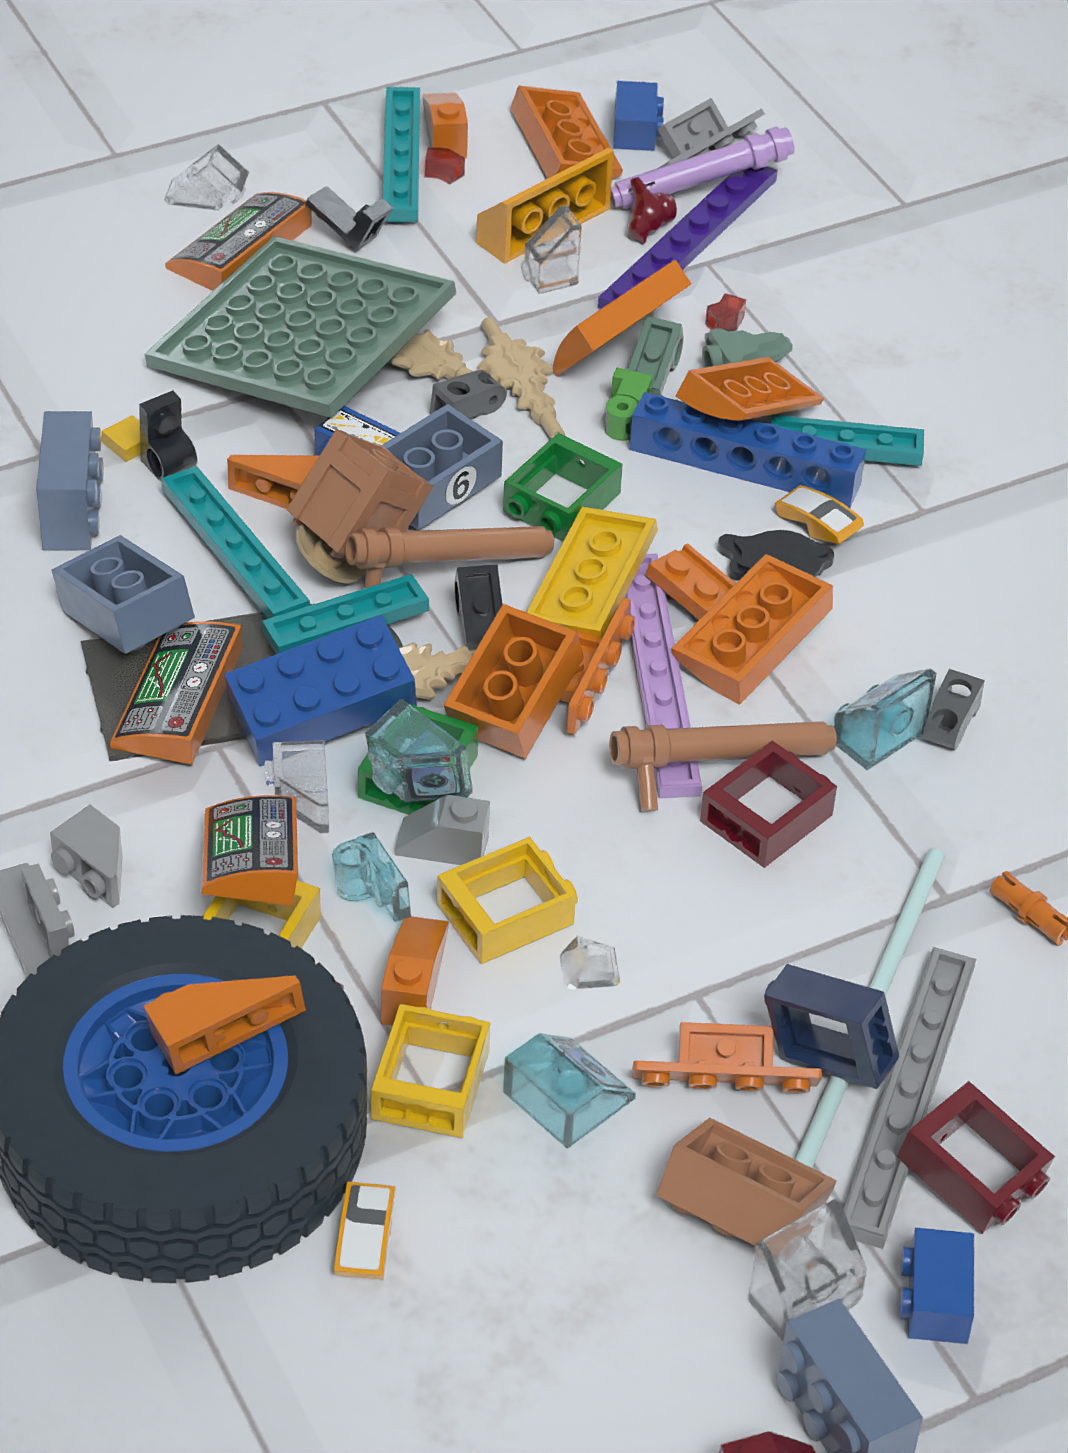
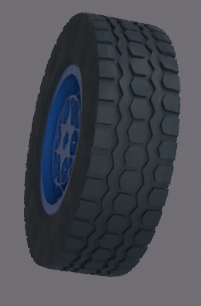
M172 915L151 917L147 922L141 923L139 919L118 924L117 929L111 930L108 927L88 935V940L83 942L79 939L63 948L58 957L55 954L37 967L36 974L31 973L20 984L16 995L12 994L1 1011L0 1179L14 1207L32 1230L35 1229L38 1236L54 1249L59 1246L63 1255L80 1264L86 1261L89 1268L109 1275L114 1271L119 1274L120 1278L143 1282L144 1278H151L152 1283H176L177 1279H185V1283L210 1280V1276L218 1275V1278L240 1273L243 1267L249 1265L250 1269L272 1260L273 1254L277 1252L279 1255H282L299 1244L302 1235L307 1238L323 1223L324 1215L329 1217L338 1206L343 1194H345L347 1181L352 1182L355 1177L364 1149L367 1129V1054L359 1020L348 996L339 982H335L334 976L320 962L316 964L314 957L299 946L293 948L289 940L272 932L267 935L264 933V929L243 922L240 926L235 924L234 920L217 917L207 920L204 919V916L180 915V919H172ZM284 976L297 977L301 985L306 1011L178 1074L174 1073L151 1034L144 1005L154 1001L164 993L173 992L187 984Z

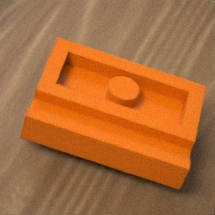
M688 543L683 546L682 550L677 551L675 549L649 563L645 574L698 620L736 584Z

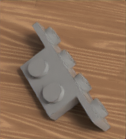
M711 97L657 128L673 156V159L660 167L710 152L708 147L714 145L715 149L724 147L734 141L731 134L736 131L741 137L758 127L755 120L765 115L763 109H759L728 127Z
M23 863L0 870V914L27 977L31 973L36 974L37 967L54 954L58 957L61 954V950L69 946L68 938L75 936L73 923L68 911L60 912L57 906L60 904V896L53 878L45 879L39 863L31 866L28 863Z

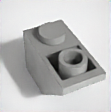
M88 805L50 832L51 859L55 867L62 874H69L83 885L90 896L93 898L99 897L110 907L114 908L120 904L123 858L120 827L92 805Z

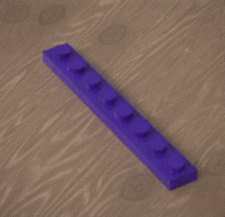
M769 166L757 170L749 168L728 175L598 297V309H602L675 259L682 270L685 269L776 182L777 169Z

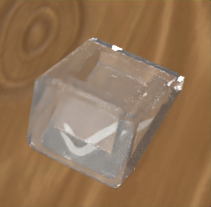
M577 935L561 952L560 962L565 988L617 986L620 983L614 947Z

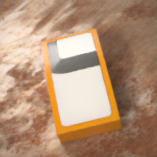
M798 486L775 502L778 517L807 523L809 537L840 544L864 527L863 519L849 507L823 492L806 486Z
M347 1181L334 1263L335 1275L384 1280L396 1186Z

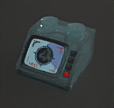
M930 668L895 675L880 685H874L865 695L851 704L846 703L841 706L834 716V728L837 737L836 746L868 771L923 735L930 713L937 673Z
M402 698L365 732L369 751L367 756L371 761L373 771L372 779L386 794L390 795L393 792L405 802L437 800L445 795L468 797L473 792L467 748Z
M538 1033L505 1057L503 1092L567 1149L632 1102L636 1097V1093L570 1037Z

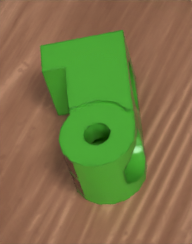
M616 367L612 377L611 399L606 403L605 432L610 438L622 441L631 438L632 414L644 392L652 394L653 375Z

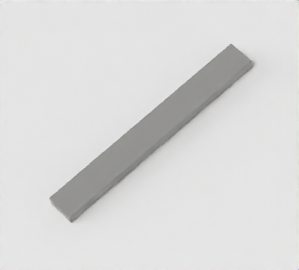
M936 947L932 948L898 1048L900 1058L890 1071L838 1224L836 1234L838 1236L877 1248H884L910 1169L896 1156L908 1131L927 1116L975 969V958Z

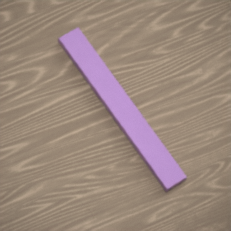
M646 554L624 597L631 599L630 615L636 618L630 641L646 726L664 725L666 729L689 728L691 725L679 663L672 655L671 650L675 642L665 591L645 575L649 563L657 560L658 554ZM698 761L668 763L666 767L654 768L659 799L701 796L702 782Z

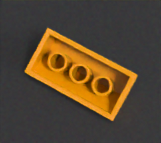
M607 148L477 214L476 244L505 264L609 210L614 151Z

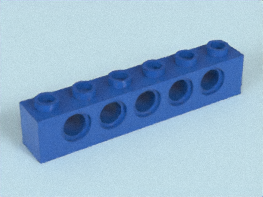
M644 392L632 414L631 451L786 492H791L800 485L806 486L835 498L851 508L861 486L866 449L751 419L729 420L718 418L696 410L682 401Z

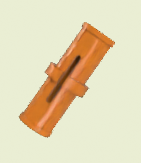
M1004 871L1002 877L999 875L994 880L990 893L1019 914L1017 918L1025 925L1028 923L1032 924L1047 935L1056 945L1063 944V939L1065 941L1068 940V918L1046 902L1048 898L1040 891L1033 892L1008 871Z

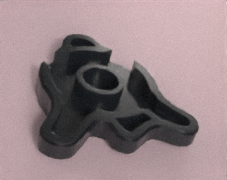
M772 530L752 536L724 534L718 540L719 552L732 560L729 566V576L733 580H740L765 554L814 577L820 576L834 562V551L828 545L816 542L801 533L789 530Z

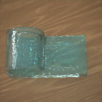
M374 832L343 842L333 850L332 860L335 888L337 894L342 899L361 901L373 897L379 908L385 907L394 922L411 917L408 882Z

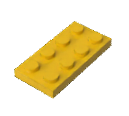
M582 506L533 598L527 613L571 630L603 638L658 531L656 519Z

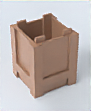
M336 429L288 506L287 511L295 517L292 522L294 525L301 526L304 523L333 549L330 554L331 556L343 559L347 535L355 533L359 528H373L378 532L380 528L397 527L400 531H406L434 486L395 457L383 445L363 440Z

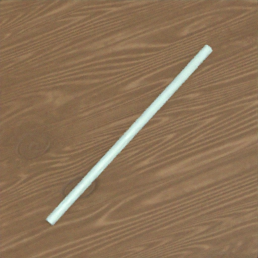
M931 848L927 852L871 982L870 988L884 991L885 996L944 860V853L937 848ZM831 1075L795 1160L813 1168L849 1083L848 1080Z

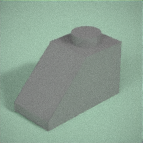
M445 795L403 818L395 847V855L463 865L484 856L489 837L490 801Z

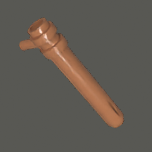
M543 526L400 531L397 527L380 528L378 532L373 528H359L355 533H349L345 542V555L350 565H357L359 569H366L364 589L381 583L383 568H396L402 563L544 558L547 553H551L554 549L553 533L550 530H546Z
M824 721L668 729L664 725H647L645 730H639L637 726H623L620 731L611 732L609 752L613 765H622L624 769H637L641 811L650 812L658 810L654 768L666 767L668 763L748 759L772 740L796 756L826 755L828 751L835 749L837 737L834 726L827 725Z

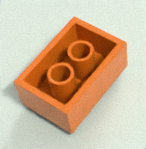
M503 604L445 701L444 708L447 716L479 726V741L526 759L584 658L577 631Z

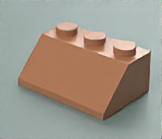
M708 1118L673 1146L656 1196L668 1201L674 1210L682 1214L695 1215L711 1223L717 1232L726 1236H736L754 1245L756 1250L762 1255L786 1261L802 1246L831 1195L837 1180L712 1118Z

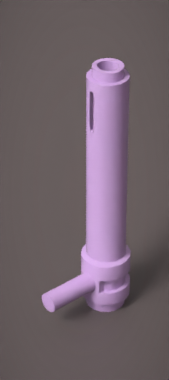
M776 126L765 130V134L759 135L754 133L745 136L744 141L617 181L611 187L612 204L615 208L620 206L622 209L632 207L634 193L628 192L633 191L630 180L635 177H640L645 186L651 185L647 189L653 194L657 192L672 194L749 168L757 170L766 167L770 161L775 163L785 161L789 155L795 152L792 136L787 127L779 129Z

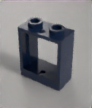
M786 964L777 978L772 980L767 986L764 1002L767 1006L781 1060L806 1068L822 1069V1073L874 1089L879 1088L900 1058L884 991L790 964ZM809 1013L846 1024L848 1034L812 1024Z

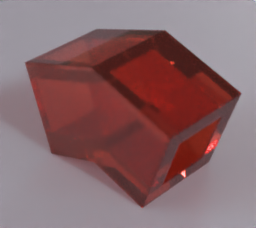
M427 147L425 157L426 178L441 179L450 185L465 176V157L449 148Z
M725 293L720 302L707 306L705 325L710 330L722 328L727 332L736 331L745 317L746 299Z

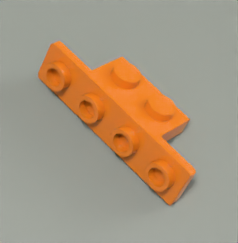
M622 598L603 638L577 631L584 658L560 698L561 701L569 703L567 733L575 735L582 721L588 722L590 720L595 704L594 697L596 693L602 694L604 692L609 675L608 669L610 666L616 667L618 664L623 639L629 640L631 638L636 620L635 616L630 615L631 599Z
M680 1022L678 1062L634 1061L632 1078L642 1079V1085L649 1087H667L670 1085V1080L689 1081V1087L695 1089H714L717 1087V1082L735 1083V1089L741 1091H760L764 1089V1084L782 1085V1091L788 1093L810 1092V1086L815 1087L819 1085L822 1079V1069L774 1067L772 1026Z

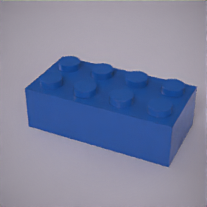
M382 615L224 674L229 703L260 767L389 718L400 701L417 706L415 679Z

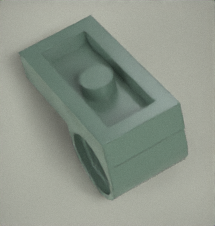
M650 316L645 318L628 370L653 375L652 394L662 395L670 369H676L679 363L684 341L682 324Z

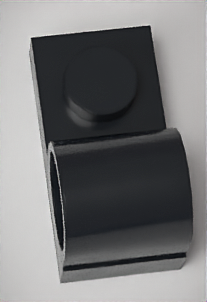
M172 390L140 403L141 462L158 480L195 467L198 461L195 447L188 435L182 430L181 398Z
M497 564L457 567L454 582L456 609L458 616H461L464 643L469 649H477L503 605Z

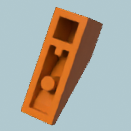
M457 93L423 94L422 100L433 160L467 158L468 120L464 102Z
M230 455L227 459L228 489L287 509L319 456Z
M404 916L389 953L381 987V1025L393 1026L400 1004L431 1009L449 929V921Z
M296 976L187 984L173 992L164 993L154 1001L144 1005L151 1034L175 1074L306 1011L301 985Z

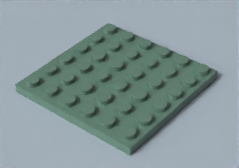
M273 236L144 354L148 367L332 418L457 294L455 281Z

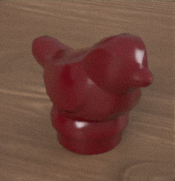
M635 177L630 180L634 199L628 234L631 238L645 244L649 234L656 232L660 226H664L676 218L677 205L672 195L661 192L653 194L645 187L640 177Z

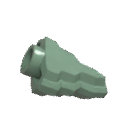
M722 328L713 329L709 333H705L706 346L702 349V361L704 368L770 357L776 362L792 351L793 344L783 333L767 332L753 335L744 330L727 332Z

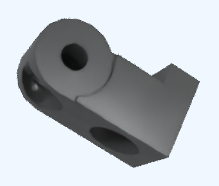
M476 370L433 384L430 414L446 404H449L468 418L480 415L481 413L491 414L503 405L507 392L489 373L484 370Z
M949 668L932 703L933 707L925 724L923 739L956 750L972 717L976 716L981 706L985 680ZM952 685L966 686L971 694L966 697L951 692Z

